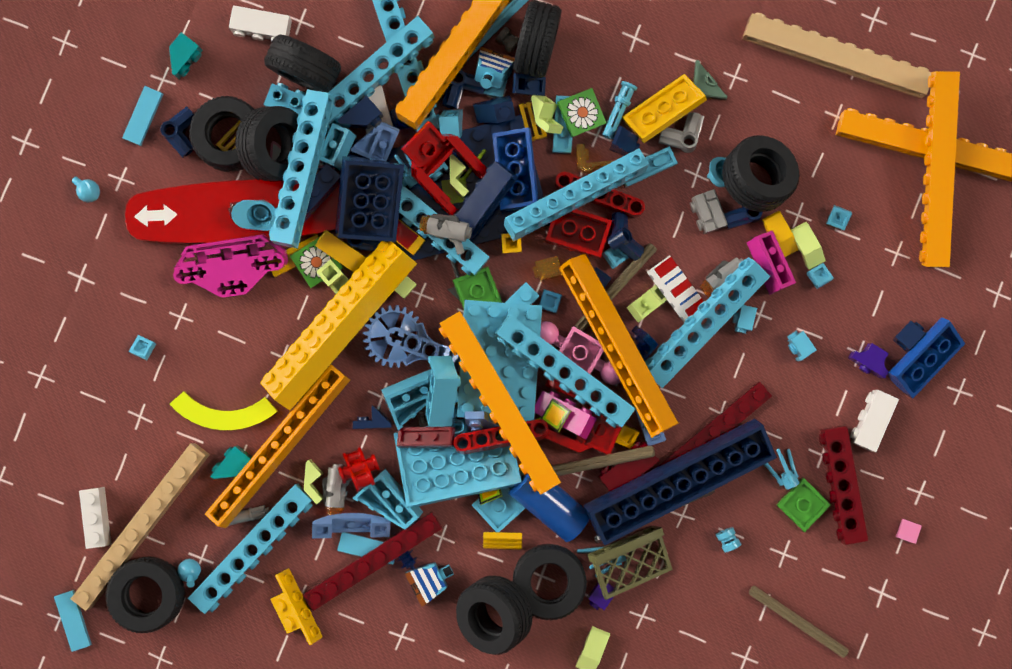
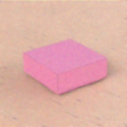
M902 519L896 537L916 544L922 526Z

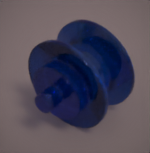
M413 550L399 556L397 562L401 561L403 563L401 569L404 567L408 569L410 567L413 570L415 568L414 564L417 557L411 556Z

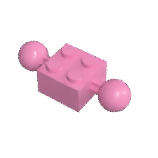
M548 321L541 322L540 337L550 345L553 344L559 347V351L589 374H591L593 368L598 370L605 383L616 385L621 382L610 361L605 362L600 359L604 350L598 340L574 326L567 337L564 338L559 335L556 325Z

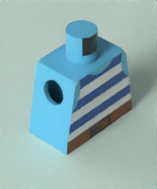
M481 47L476 65L475 81L480 82L481 86L486 89L491 86L501 88L512 73L515 58Z
M436 562L405 572V576L421 607L444 591L448 586L445 579L454 575L449 564L439 569Z

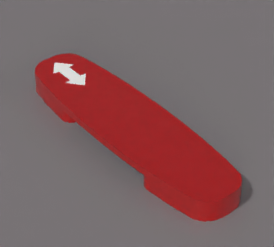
M258 179L208 182L139 193L131 197L126 204V227L133 237L141 241L161 244L190 245L193 243H209L263 234L270 238V230L261 231L239 227L233 221L231 212L236 203L242 200H265L275 208L278 207V195L280 189L283 188L284 181H263ZM299 184L294 185L293 191L299 188ZM340 185L304 222L301 238L322 235L325 230L330 233L335 232Z

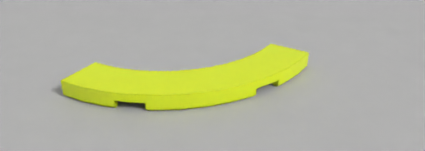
M185 391L170 403L175 411L184 418L200 426L217 430H237L251 427L267 420L278 412L266 397L252 406L234 411H221L205 407L191 398Z

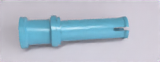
M621 82L620 92L614 98L615 106L602 133V136L608 139L614 138L613 136L626 107L630 106L631 97L634 91L637 90V87L629 82Z

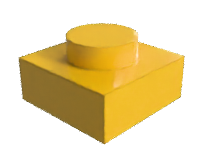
M624 424L615 443L630 449L640 432Z

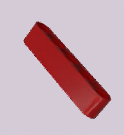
M561 172L556 177L555 186L558 190L565 187L559 184V179L562 177L567 178L569 184L582 177L568 172ZM614 189L606 193L605 198H596L590 201L619 213L624 212L632 218L641 216L645 210V204L641 199ZM613 198H621L623 204L621 206L614 205ZM638 204L641 209L640 212H633L631 205Z
M544 420L526 421L537 441L547 437L548 425ZM537 426H543L545 431L537 434L534 429ZM501 427L459 434L454 439V447L462 455L511 446L508 440L498 441L496 439ZM479 437L487 438V442L483 445H479L477 440ZM466 440L468 442L467 447L459 448L458 443Z

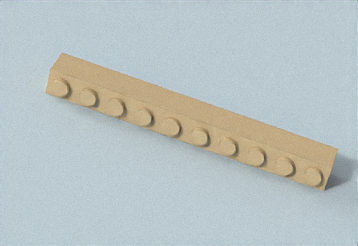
M752 13L748 19L743 40L921 99L928 93V78L931 76V72L925 67L917 68L911 66V63L907 61L898 62L892 60L893 58L889 55L880 56L874 54L875 52L871 49L862 50L856 48L855 44H844L838 42L837 38H826L820 36V33L816 31L808 32L802 30V27L798 25L790 26L784 24V21L780 19H768L762 13Z
M191 443L71 597L73 602L85 611L95 605L107 589L111 576H113L118 568L129 561L210 456L208 452L196 443Z

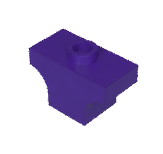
M873 343L867 344L862 352L852 351L848 356V359L860 366L859 369L866 374L872 373L878 378H885L889 372L884 365L889 353Z

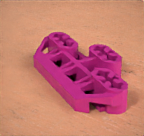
M264 234L189 245L181 253L182 257L174 267L173 277L179 284L194 283L219 297L244 295L250 292L268 271H275L285 267L288 263V256L283 247L270 241V238ZM265 242H268L277 251L275 252V249L261 251L260 247H264L266 245ZM247 245H249L251 253L250 256L248 255V253L235 255L234 251L247 249ZM220 249H223L225 259L222 260V257L209 258L208 255L221 253ZM194 253H197L199 263H196V261L184 262L186 257H195ZM275 258L281 259V263L273 262L266 263L261 266L256 265V261L263 262L266 260L270 261ZM201 269L206 270V274L199 273L196 275L192 274L187 277L182 276V272L189 273L199 271ZM242 282H243L244 284H247V287H246V288H245L244 286H241V287H237V288H236V287L230 288V289H228V290L222 289V286H223V285H224V286L238 285V284H240V283H242Z

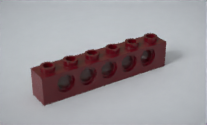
M837 426L820 429L819 442L824 447L822 458L824 464H827L828 469L826 480L831 485L829 497L831 502H834L833 518L838 523V529H836L838 541L845 545L868 541L848 427ZM834 442L839 444L837 452H833L831 449V445ZM837 461H841L843 464V468L840 471L835 469ZM841 480L846 482L844 490H840L838 487ZM845 499H848L850 502L847 509L842 507V502ZM849 518L853 520L851 528H847L845 525L846 520Z

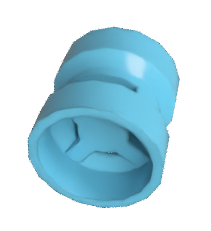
M733 527L724 529L716 534L717 539L722 543L724 553L742 545L740 540L736 538V532Z

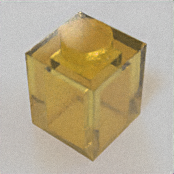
M558 256L536 261L535 267H532L535 278L539 277L540 282L562 276L559 269Z

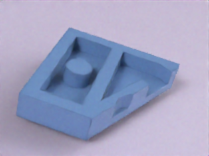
M381 122L352 146L351 151L372 160L386 162L400 129Z
M485 411L465 412V422L468 431L474 432L500 427L498 422L494 424L489 413Z

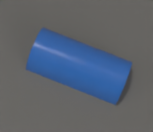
M527 127L493 133L495 161L502 163L519 177L500 202V210H521L538 201L531 128Z
M940 318L887 375L902 392L913 399L965 345V342L949 320Z
M523 474L521 476L522 483L513 486L508 494L565 542L576 538L590 519L585 508L559 485L541 495L538 491L534 492L529 484L531 481L530 476Z

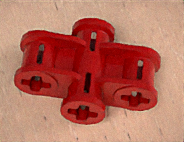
M358 447V450L351 453H343L347 466L344 468L338 467L343 484L352 479L357 492L360 491V488L370 484L372 486L375 485L371 471L380 470L375 455L372 454L370 458L365 459L361 447Z

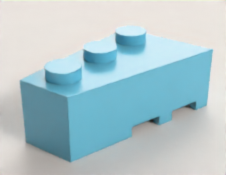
M428 356V363H430L432 370L431 374H427V380L430 381L429 391L426 393L425 413L428 426H452L453 418L456 417L455 403L458 402L459 398L457 388L461 385V377L457 375L452 356Z
M431 369L381 389L398 431L403 427V424L409 419H413L426 406V393L430 387L427 374H431Z
M386 469L374 478L375 485L365 486L352 498L365 504L372 511L375 510L382 514L384 518L404 530L423 513L419 506L407 508L404 489Z

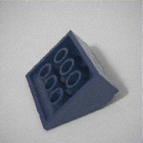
M342 156L335 228L338 238L396 242L404 172L403 164Z

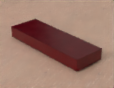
M402 427L398 431L397 447H453L455 428Z

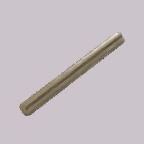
M648 244L644 248L641 258L636 261L634 260L606 290L610 300L619 293L657 251L653 244ZM585 315L575 324V327L582 332L590 325Z
M646 446L554 465L552 467L557 476L654 457L655 450L653 446Z
M756 586L750 588L748 593L753 598L842 658L846 657L849 650Z

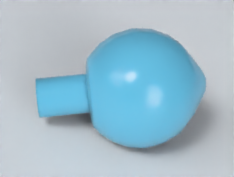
M77 176L72 179V183L77 186L76 193L80 200L89 203L99 198L100 188L95 181L90 179L81 180Z
M194 559L183 560L177 568L178 576L182 581L187 582L188 587H193L195 585L194 581L198 579L201 572L200 564Z

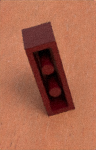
M637 441L630 449H637L648 445L644 441L641 443ZM655 455L650 458L606 466L599 471L601 474L598 477L610 492L640 477L659 462V459Z

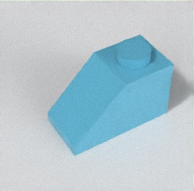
M463 109L444 110L439 116L441 134H452L461 138Z

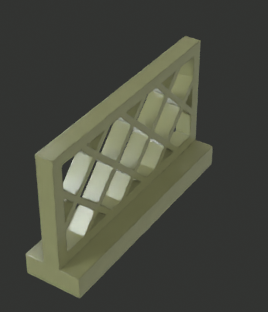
M653 525L587 554L589 562L593 564L604 599L607 600L673 570L662 538L664 532L661 527ZM657 540L659 547L655 553L649 550L652 542ZM638 548L644 550L640 560L633 558L634 552ZM648 552L655 555L651 566L644 563ZM622 555L627 557L623 568L616 565L618 558ZM659 557L664 560L666 566L660 570L655 568ZM631 559L638 562L634 573L627 570ZM604 563L610 564L607 575L602 574L599 567ZM642 565L649 567V571L644 577L638 575ZM614 567L622 570L618 581L611 578ZM626 572L633 575L629 584L622 583ZM612 580L616 582L614 590L608 593L606 586L608 581Z

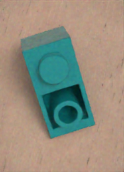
M182 32L169 46L172 74L178 79L185 77L190 70L189 67L193 62H197L200 59L201 52L203 51L199 45Z
M239 446L229 447L224 453L225 459L213 467L211 471L214 473L210 477L218 479L237 476L251 460L252 456Z

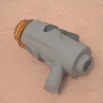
M443 214L422 216L419 230L423 231L424 234L433 235L440 239L448 238L451 242H454L458 255L464 253L462 242L470 239L472 234V228L469 227V223L459 221L457 216Z
M736 257L730 262L722 261L702 281L703 284L700 285L703 293L709 298L712 292L725 282L726 277L738 268L743 259ZM747 277L743 278L742 283L747 280Z
M333 464L332 467H328V476L322 480L323 504H325L326 514L328 515L342 514V511H344V503L347 496L346 486L349 485L352 479L343 484L338 471V467L344 468L343 464Z

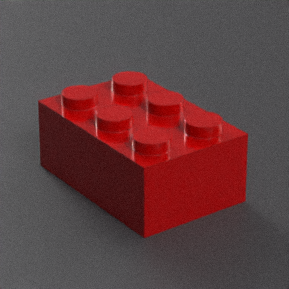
M575 209L551 222L545 242L600 259L612 220Z

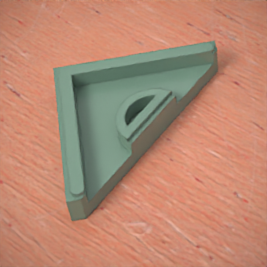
M696 60L693 83L706 95V98L726 100L727 95L701 65L700 61Z

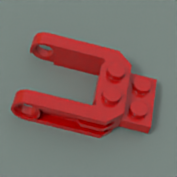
M429 121L401 148L412 160L411 176L445 212L452 216L459 209L450 202L451 199L437 186L429 175L434 173L452 154V151L463 160L478 178L483 179L486 174V166L458 136L441 134Z
M549 379L547 380L545 386L575 399L576 395L571 391L567 393L559 387L560 383L555 379L553 382ZM590 396L593 402L599 399L596 396ZM592 413L591 416L597 420L587 439L577 435L576 440H573L548 429L546 439L578 453L594 448L605 454H611L621 427L616 426L614 428L606 422L607 418L602 414L597 416L595 413ZM537 426L534 431L537 434H541L545 431V428Z

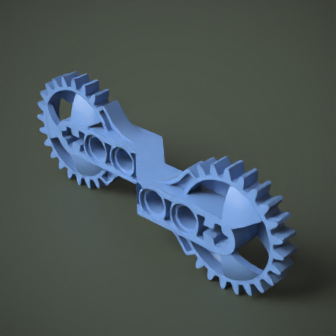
M388 305L387 311L381 307L380 314L375 312V318H369L370 325H364L368 328V331L362 332V334L367 335V338L363 339L362 342L368 343L364 349H371L369 356L376 355L375 362L382 359V366L388 362L390 368H392L393 363L399 368L400 362L407 366L414 361L428 360V356H452L455 369L459 372L460 357L458 354L454 356L449 347L433 341L426 333L424 324L422 322L416 323L419 317L415 316L412 318L413 311L406 313V307H403L401 311H399V305H396L394 310H392L391 305ZM401 313L404 315L400 328L395 327V324ZM381 317V319L383 320V322L387 325V327H388L387 329H386V328L384 327V325L378 320V318ZM390 333H395V335L402 337V341L397 339L392 341V338L389 337ZM383 337L382 340H376V341H371V339H370V338ZM410 338H414L416 345L410 349L407 346V341ZM387 345L393 346L388 358L384 359L383 356ZM428 345L433 347L431 355H426L425 348Z

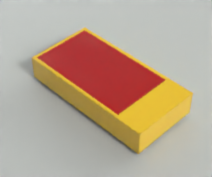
M398 219L396 242L414 256L425 240Z

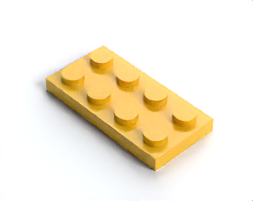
M683 74L622 116V118L641 141L645 143L707 101L706 95Z

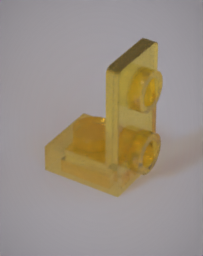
M584 144L576 145L577 168L582 170L583 173L593 172L594 169L602 168L613 162L586 163L589 160L588 149H585Z

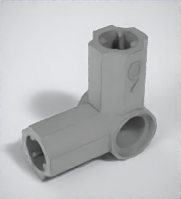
M689 112L684 130L680 131L667 127L661 132L659 143L679 148L686 153L693 152L698 143L704 116L699 113ZM691 139L694 144L686 145L684 140Z

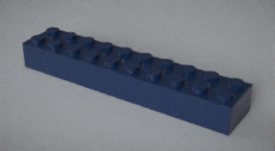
M754 418L584 505V508L598 538L605 546L777 457L764 425Z

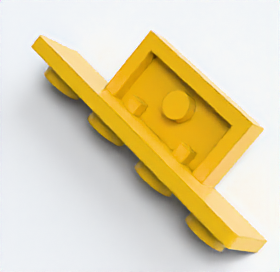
M288 568L275 575L283 593L270 600L287 634L301 628L308 644L315 643L323 636L290 569Z

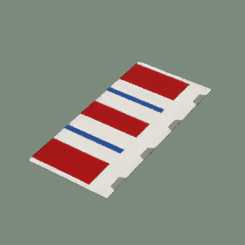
M670 255L647 271L683 322L698 310L699 305L704 302Z

